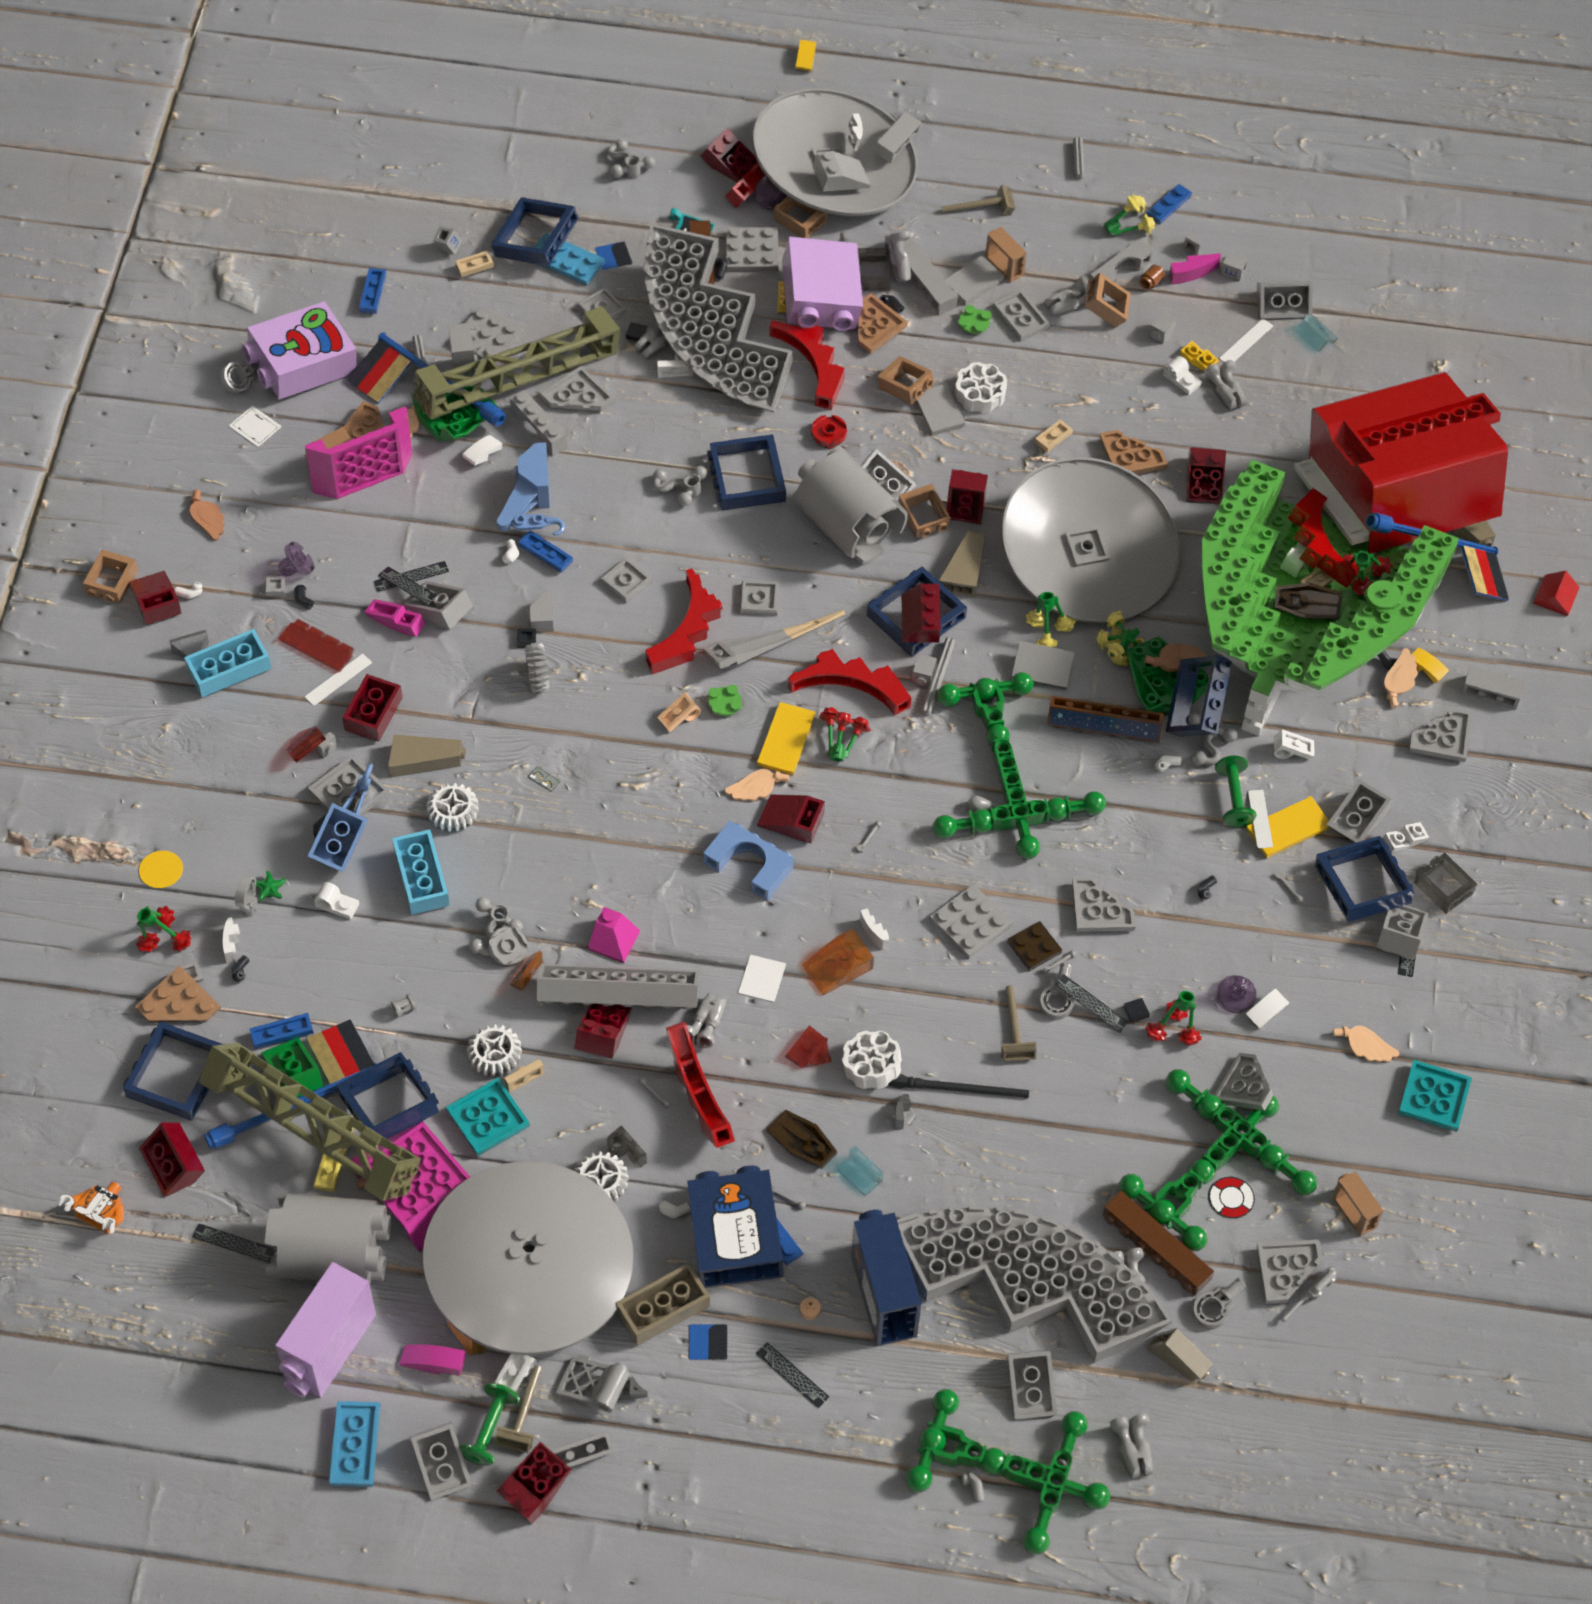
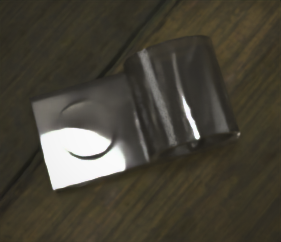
M622 1125L608 1136L607 1151L611 1157L616 1155L620 1158L627 1154L631 1162L637 1163L640 1168L647 1163V1154ZM615 1143L621 1144L619 1147L612 1146Z

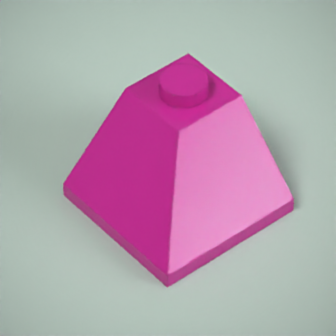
M603 907L595 923L588 950L624 963L640 934V930L622 913Z

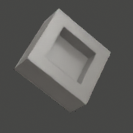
M285 576L266 577V596H285Z
M328 732L316 744L318 755L325 758L335 750L337 746L335 735L331 732Z
M197 961L181 966L197 983L204 981Z

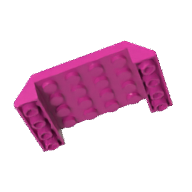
M406 406L389 413V426H384L379 430L369 432L356 439H351L330 449L326 448L322 439L305 445L313 493L340 499L403 474L413 454Z
M423 1121L388 1138L389 1141L403 1147L421 1160L418 1165V1172L412 1180L409 1193L406 1196L382 1201L406 1230L407 1238L419 1252L424 1249L427 1229L440 1204L457 1186L470 1178L467 1172ZM378 1144L379 1151H383L388 1157L394 1154ZM365 1152L370 1169H372L374 1164L372 1155ZM358 1155L351 1159V1161L362 1167Z

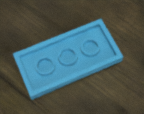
M545 232L533 248L542 249L550 234ZM565 241L551 265L544 267L587 286L604 265L605 259Z
M337 1401L329 1479L330 1486L373 1487L380 1402Z

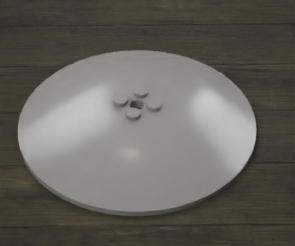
M804 89L784 94L770 102L761 111L754 126L752 135L753 149L756 159L766 176L791 198L819 211L844 216H864L885 211L898 204L908 195L914 185L918 171V159L912 141L891 163L874 153L877 138L884 135L887 127L892 126L895 119L875 104L849 93L830 89ZM858 113L861 118L863 132L858 149L854 151L848 142V135L851 132L848 129V123L852 114ZM834 151L860 160L870 182V188L823 192L812 167L817 152Z
M1073 457L1052 461L1027 475L1017 485L1006 504L1002 519L1001 536L1004 553L1012 572L1023 588L1037 601L1038 596L1043 592H1052L1054 596H1058L1063 614L1068 618L1088 623H1107L1106 620L1111 613L1121 610V615H1123L1125 620L1131 619L1154 606L1165 595L1174 580L1180 558L1179 534L1174 518L1160 495L1146 481L1120 465L1087 457ZM1083 544L1090 545L1091 550L1084 549ZM1055 605L1052 611L1059 614Z
M533 1161L513 1162L491 1167L475 1174L457 1186L444 1199L432 1217L427 1229L423 1249V1269L426 1284L435 1305L446 1320L460 1333L472 1341L496 1351L520 1355H537L556 1352L578 1344L593 1335L608 1322L618 1309L616 1302L625 1297L630 1284L633 1269V1245L630 1231L620 1209L610 1196L593 1181L571 1169L555 1164ZM532 1245L535 1249L533 1252L528 1253L523 1250V1247Z

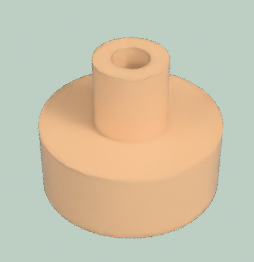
M809 1297L802 1300L800 1303V1314L804 1319L814 1320L820 1315L821 1305L817 1299Z

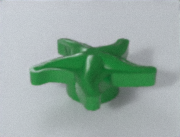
M266 871L264 881H256V887L261 890L259 901L262 902L265 897L281 899L282 895L278 893V888L286 883V879L274 880L271 873Z

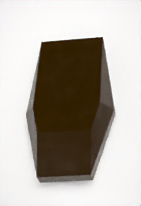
M1310 582L1277 586L1274 608L1303 619H1339L1342 592Z
M785 1110L766 1129L790 1154L820 1169H823L837 1154V1150L817 1124L788 1110Z

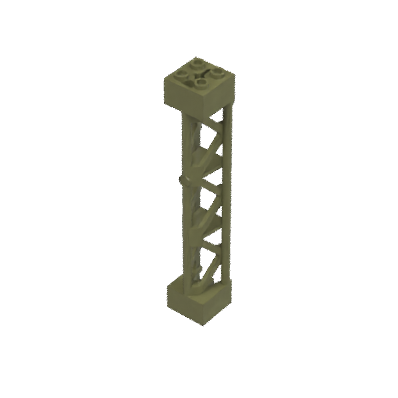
M601 306L584 312L583 324L494 355L487 354L483 359L442 373L435 364L415 371V379L413 380L414 400L419 402L422 411L430 419L451 413L452 410L579 365L615 355L618 349L620 328L604 307ZM576 334L573 342L559 340ZM545 344L555 345L559 347L548 350ZM587 344L593 353L580 358L579 352L581 347ZM574 349L571 357L559 354ZM527 351L524 359L510 358V356ZM553 359L564 363L552 368ZM498 361L509 364L498 367L495 362ZM540 361L545 370L531 375L530 369L532 364ZM525 367L522 374L511 372L513 369ZM477 368L473 377L459 375ZM503 376L514 381L503 385ZM490 378L496 388L481 393L480 387L482 382ZM446 379L455 380L458 382L449 385ZM475 384L472 392L459 389ZM444 393H453L462 396L464 399L447 404Z
M238 1042L212 1046L199 1083L216 1094L230 1092L317 1148L319 1153L328 1155L365 1179L364 1189L380 1200L385 1201L406 1196L409 1193L412 1180L419 1169L418 1165L421 1160L419 1157L381 1136L260 1059L255 1053ZM251 1063L264 1070L263 1073L260 1074L250 1068ZM280 1081L287 1086L280 1087ZM256 1083L263 1104L245 1093L243 1089ZM266 1088L274 1093L276 1101L274 1108L272 1107ZM298 1093L311 1100V1105L296 1098ZM329 1112L335 1115L336 1117L329 1119ZM305 1114L312 1135L291 1122L293 1118ZM315 1120L322 1123L325 1133L323 1140L321 1139ZM347 1124L360 1131L361 1135L357 1136L351 1131L346 1130ZM378 1144L394 1154L388 1157L383 1151H379ZM354 1146L362 1167L340 1154V1152L345 1148ZM365 1152L372 1155L374 1163L372 1169H370Z

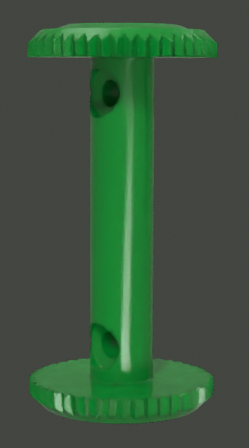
M1237 755L1221 758L1215 764V771L1220 775H1226L1228 778L1233 808L1224 814L1223 821L1232 827H1243L1251 824L1256 819L1257 814L1250 807H1244L1239 774L1246 770L1248 761Z
M490 1383L484 1387V1392L493 1398V1401L476 1438L475 1445H460V1452L465 1459L482 1466L492 1465L495 1461L494 1456L485 1451L493 1434L504 1403L517 1404L520 1400L514 1390L498 1383Z

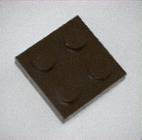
M1041 921L1013 935L1007 941L1029 972L1062 954V948Z

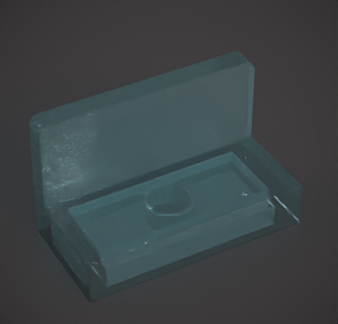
M1310 314L1304 318L1295 330L1317 352H1320L1328 342L1334 344L1338 339L1318 318Z
M856 1146L849 1150V1158L838 1166V1171L864 1196H867L883 1182V1172Z

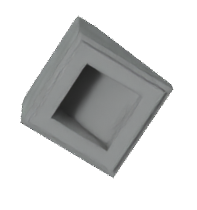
M1191 231L1185 237L1183 249L1193 255H1199L1201 243L1194 231Z

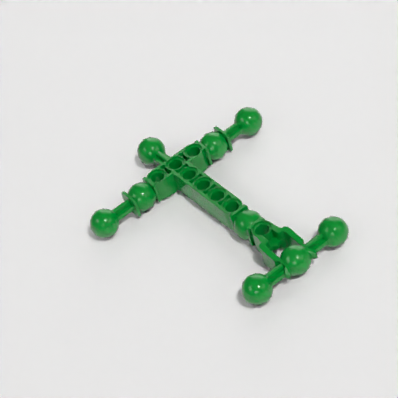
M1019 672L1011 680L1001 682L997 678L995 681L990 678H981L975 684L970 682L968 687L962 688L946 683L938 689L937 699L940 704L946 707L956 705L959 699L973 697L975 714L977 717L982 718L987 730L986 739L992 746L993 759L1006 805H1000L994 809L990 808V811L978 809L973 814L972 811H969L968 818L954 820L949 815L938 816L932 824L933 832L937 837L948 839L956 831L970 829L971 834L974 835L975 831L985 833L990 831L991 828L992 831H995V829L1007 830L1017 828L1020 837L1016 844L1017 853L1024 859H1033L1039 854L1041 848L1038 839L1030 834L1029 826L1042 824L1044 821L1049 822V819L1061 821L1067 817L1068 820L1071 817V812L1085 810L1090 815H1098L1105 809L1106 799L1098 791H1091L1082 800L1069 801L1067 795L1064 796V799L1054 797L1049 799L1048 802L1047 799H1044V801H1026L1012 746L1009 742L1010 733L1007 727L1004 726V720H1002L1005 704L1002 692L1013 691L1017 695L1029 694L1034 686L1033 679L1029 674ZM994 696L996 697V706H987L981 703V701H989Z

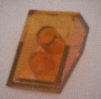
M852 928L835 937L804 962L802 966L824 996L872 970L874 957Z

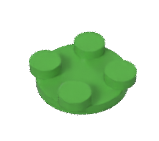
M967 305L964 312L960 315L958 325L970 334L983 333L990 325L991 312Z
M1386 580L1373 582L1364 592V597L1375 607V611L1380 614L1401 605L1403 601L1399 588L1394 583Z
M736 685L709 689V707L714 714L731 716L741 710V696Z

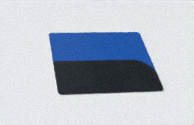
M625 241L595 248L597 255L605 259V263L602 266L603 270L633 264Z
M690 1324L689 1359L727 1360V1324Z

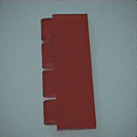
M297 619L294 623L291 622L279 637V640L338 672H341L353 657V647L343 642L340 644V640L328 634L325 635V632L313 626L310 627L309 624L300 619Z

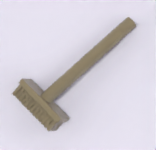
M1001 185L997 192L998 197L941 206L942 213L1000 204L1002 215H1012L1016 207L1010 187Z
M1012 985L1006 986L1013 1043L1001 1044V1058H1003L1004 1062L1026 1059L1036 1060V1042L1021 1043L1014 989Z
M534 1366L513 1430L498 1426L494 1445L508 1447V1449L526 1452L527 1454L532 1449L534 1435L521 1431L542 1370L541 1367Z

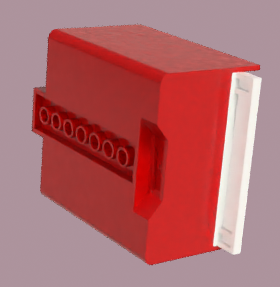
M1446 372L1312 408L1309 460L1295 463L1294 470L1309 490L1315 488L1328 498L1323 508L1349 543L1355 545L1368 541V553L1371 554L1413 542L1418 537L1392 530L1388 534L1371 531L1365 524L1369 514L1380 513L1393 518L1394 523L1422 529L1425 525L1444 533L1502 516L1508 447L1491 426V424L1500 422L1501 413L1484 393L1467 397Z

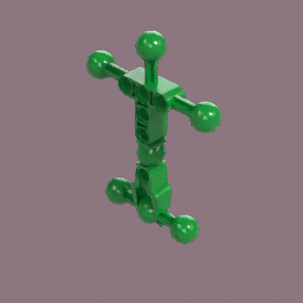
M942 1389L934 1395L932 1404L936 1412L933 1421L927 1422L928 1428L924 1429L919 1436L921 1448L917 1450L920 1454L918 1464L910 1468L906 1473V1484L912 1491L922 1493L932 1485L933 1477L929 1470L932 1460L950 1467H954L956 1464L978 1467V1469L982 1467L990 1475L1001 1473V1477L1005 1476L1010 1481L1042 1491L1039 1500L1040 1510L1035 1525L1025 1532L1022 1541L1026 1551L1032 1555H1040L1047 1551L1050 1546V1538L1046 1531L1052 1514L1058 1509L1063 1492L1083 1498L1086 1505L1093 1510L1103 1509L1109 1504L1111 1495L1104 1484L1094 1482L1086 1486L1067 1479L1072 1464L1071 1454L1076 1439L1084 1435L1088 1429V1422L1084 1414L1079 1411H1071L1063 1416L1061 1428L1064 1432V1437L1060 1449L1053 1456L1051 1465L1047 1466L1018 1455L1010 1456V1453H1007L1006 1456L999 1448L991 1447L987 1449L986 1445L983 1447L979 1442L965 1437L963 1430L946 1426L947 1417L955 1413L959 1407L958 1396L951 1389ZM946 1438L959 1443L955 1447L954 1454L942 1451L946 1445ZM974 1451L978 1453V1456L971 1457L968 1453ZM1064 1460L1067 1465L1061 1466L1057 1461ZM1016 1465L1020 1470L1012 1471L1009 1467ZM1036 1472L1040 1477L1033 1478L1030 1473ZM1057 1479L1061 1484L1054 1485L1051 1483V1480ZM1052 1499L1054 1504H1046L1044 1500Z

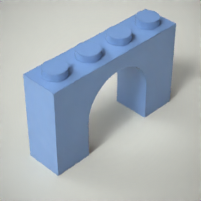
M729 820L703 853V863L720 872L731 857L737 853L752 852L763 859L765 864L752 880L751 891L768 901L793 869L794 858L788 852L776 848L773 843L762 840L757 834L750 833L740 824Z

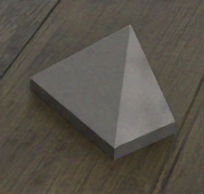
M206 629L169 640L173 654L183 658L205 649L209 644Z

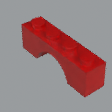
M759 163L725 195L727 200L736 209L767 178Z

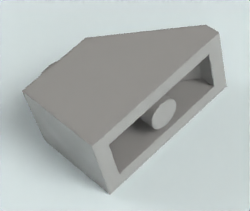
M547 590L530 606V614H526L527 625H531V629H536V632L554 631L551 590Z

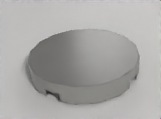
M509 926L497 929L491 935L488 942V951L491 957L497 963L504 966H512L519 963L527 953L528 942L525 935L519 929Z

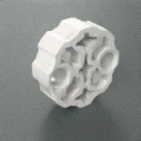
M971 363L968 367L962 368L957 374L955 384L956 401L960 402L963 408L969 412L990 413L993 409L1001 407L1005 401L1006 376L993 364Z
M866 1030L857 1033L856 1037L847 1041L843 1047L844 1055L842 1062L844 1073L847 1079H851L855 1086L859 1088H884L890 1081L897 1079L901 1072L900 1064L902 1059L899 1044L897 1041L892 1040L886 1032H869Z

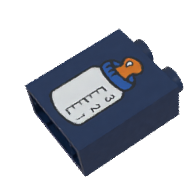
M748 1165L737 1169L736 1174L720 1176L716 1171H705L697 1174L695 1180H688L700 1281L703 1286L710 1288L784 1277L769 1169L760 1170L758 1166Z
M877 1209L866 1211L858 1217V1221H854L851 1259L876 1346L917 1338L922 1303L895 1212L883 1215V1212Z

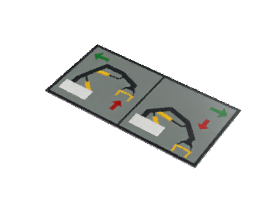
M538 767L528 776L551 792L561 782Z

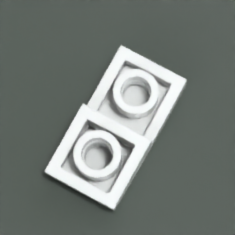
M858 113L852 114L848 123V129L851 131L848 135V142L854 151L858 149L863 132L861 118Z
M488 435L469 447L462 457L475 466L487 461L489 454L501 450L502 443Z
M1421 822L1404 825L1402 830L1385 833L1383 838L1386 844H1388L1391 853L1420 844L1428 840L1429 836Z
M868 909L860 910V922L866 934L880 949L885 950L886 943L889 941L887 930H883L881 923L876 924L874 916L870 915Z
M232 917L227 919L223 931V950L226 963L234 962L233 954L236 953L234 944L238 943L237 935H240L238 923L233 924Z
M1274 989L1249 1010L1246 1015L1261 1029L1270 1019L1281 1012L1289 1002L1277 989Z

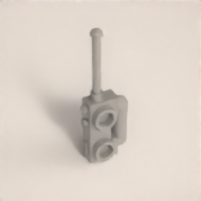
M1333 1266L1326 1268L1302 1292V1298L1281 1317L1282 1322H1286V1319L1307 1299L1312 1298L1316 1300L1323 1293L1321 1290L1325 1286H1330L1336 1280L1335 1276L1338 1272Z

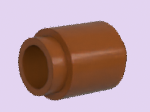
M1152 265L1141 276L1140 284L1145 289L1154 288L1165 277L1163 268L1159 265Z

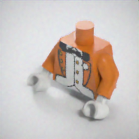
M111 1181L106 1189L95 1185L91 1189L77 1195H63L60 1198L59 1206L65 1205V1211H69L73 1207L76 1218L108 1235L109 1233H114L115 1228L124 1221V1207L120 1197L117 1196L122 1188L116 1182Z

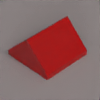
M1566 570L1546 574L1533 604L1568 616L1580 587Z

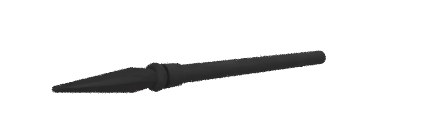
M899 1074L897 1079H893L888 1083L889 1086L899 1089L905 1087L932 1088L1029 1098V1090L923 1080L916 1077L914 1079L912 1076L907 1077L903 1074Z

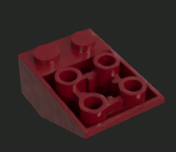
M728 128L700 155L712 169L737 183L758 163L756 156Z
M1190 447L1187 462L1186 501L1221 504L1223 500L1226 450Z
M165 570L129 582L146 625L182 614L179 600Z
M770 794L757 826L811 844L824 815L825 801L808 795Z
M594 1003L590 1005L577 1028L574 1049L613 1059L620 1045L632 1008L624 1007L622 1004L604 1006Z
M539 1442L497 1489V1493L533 1524L548 1507L572 1469L542 1442Z

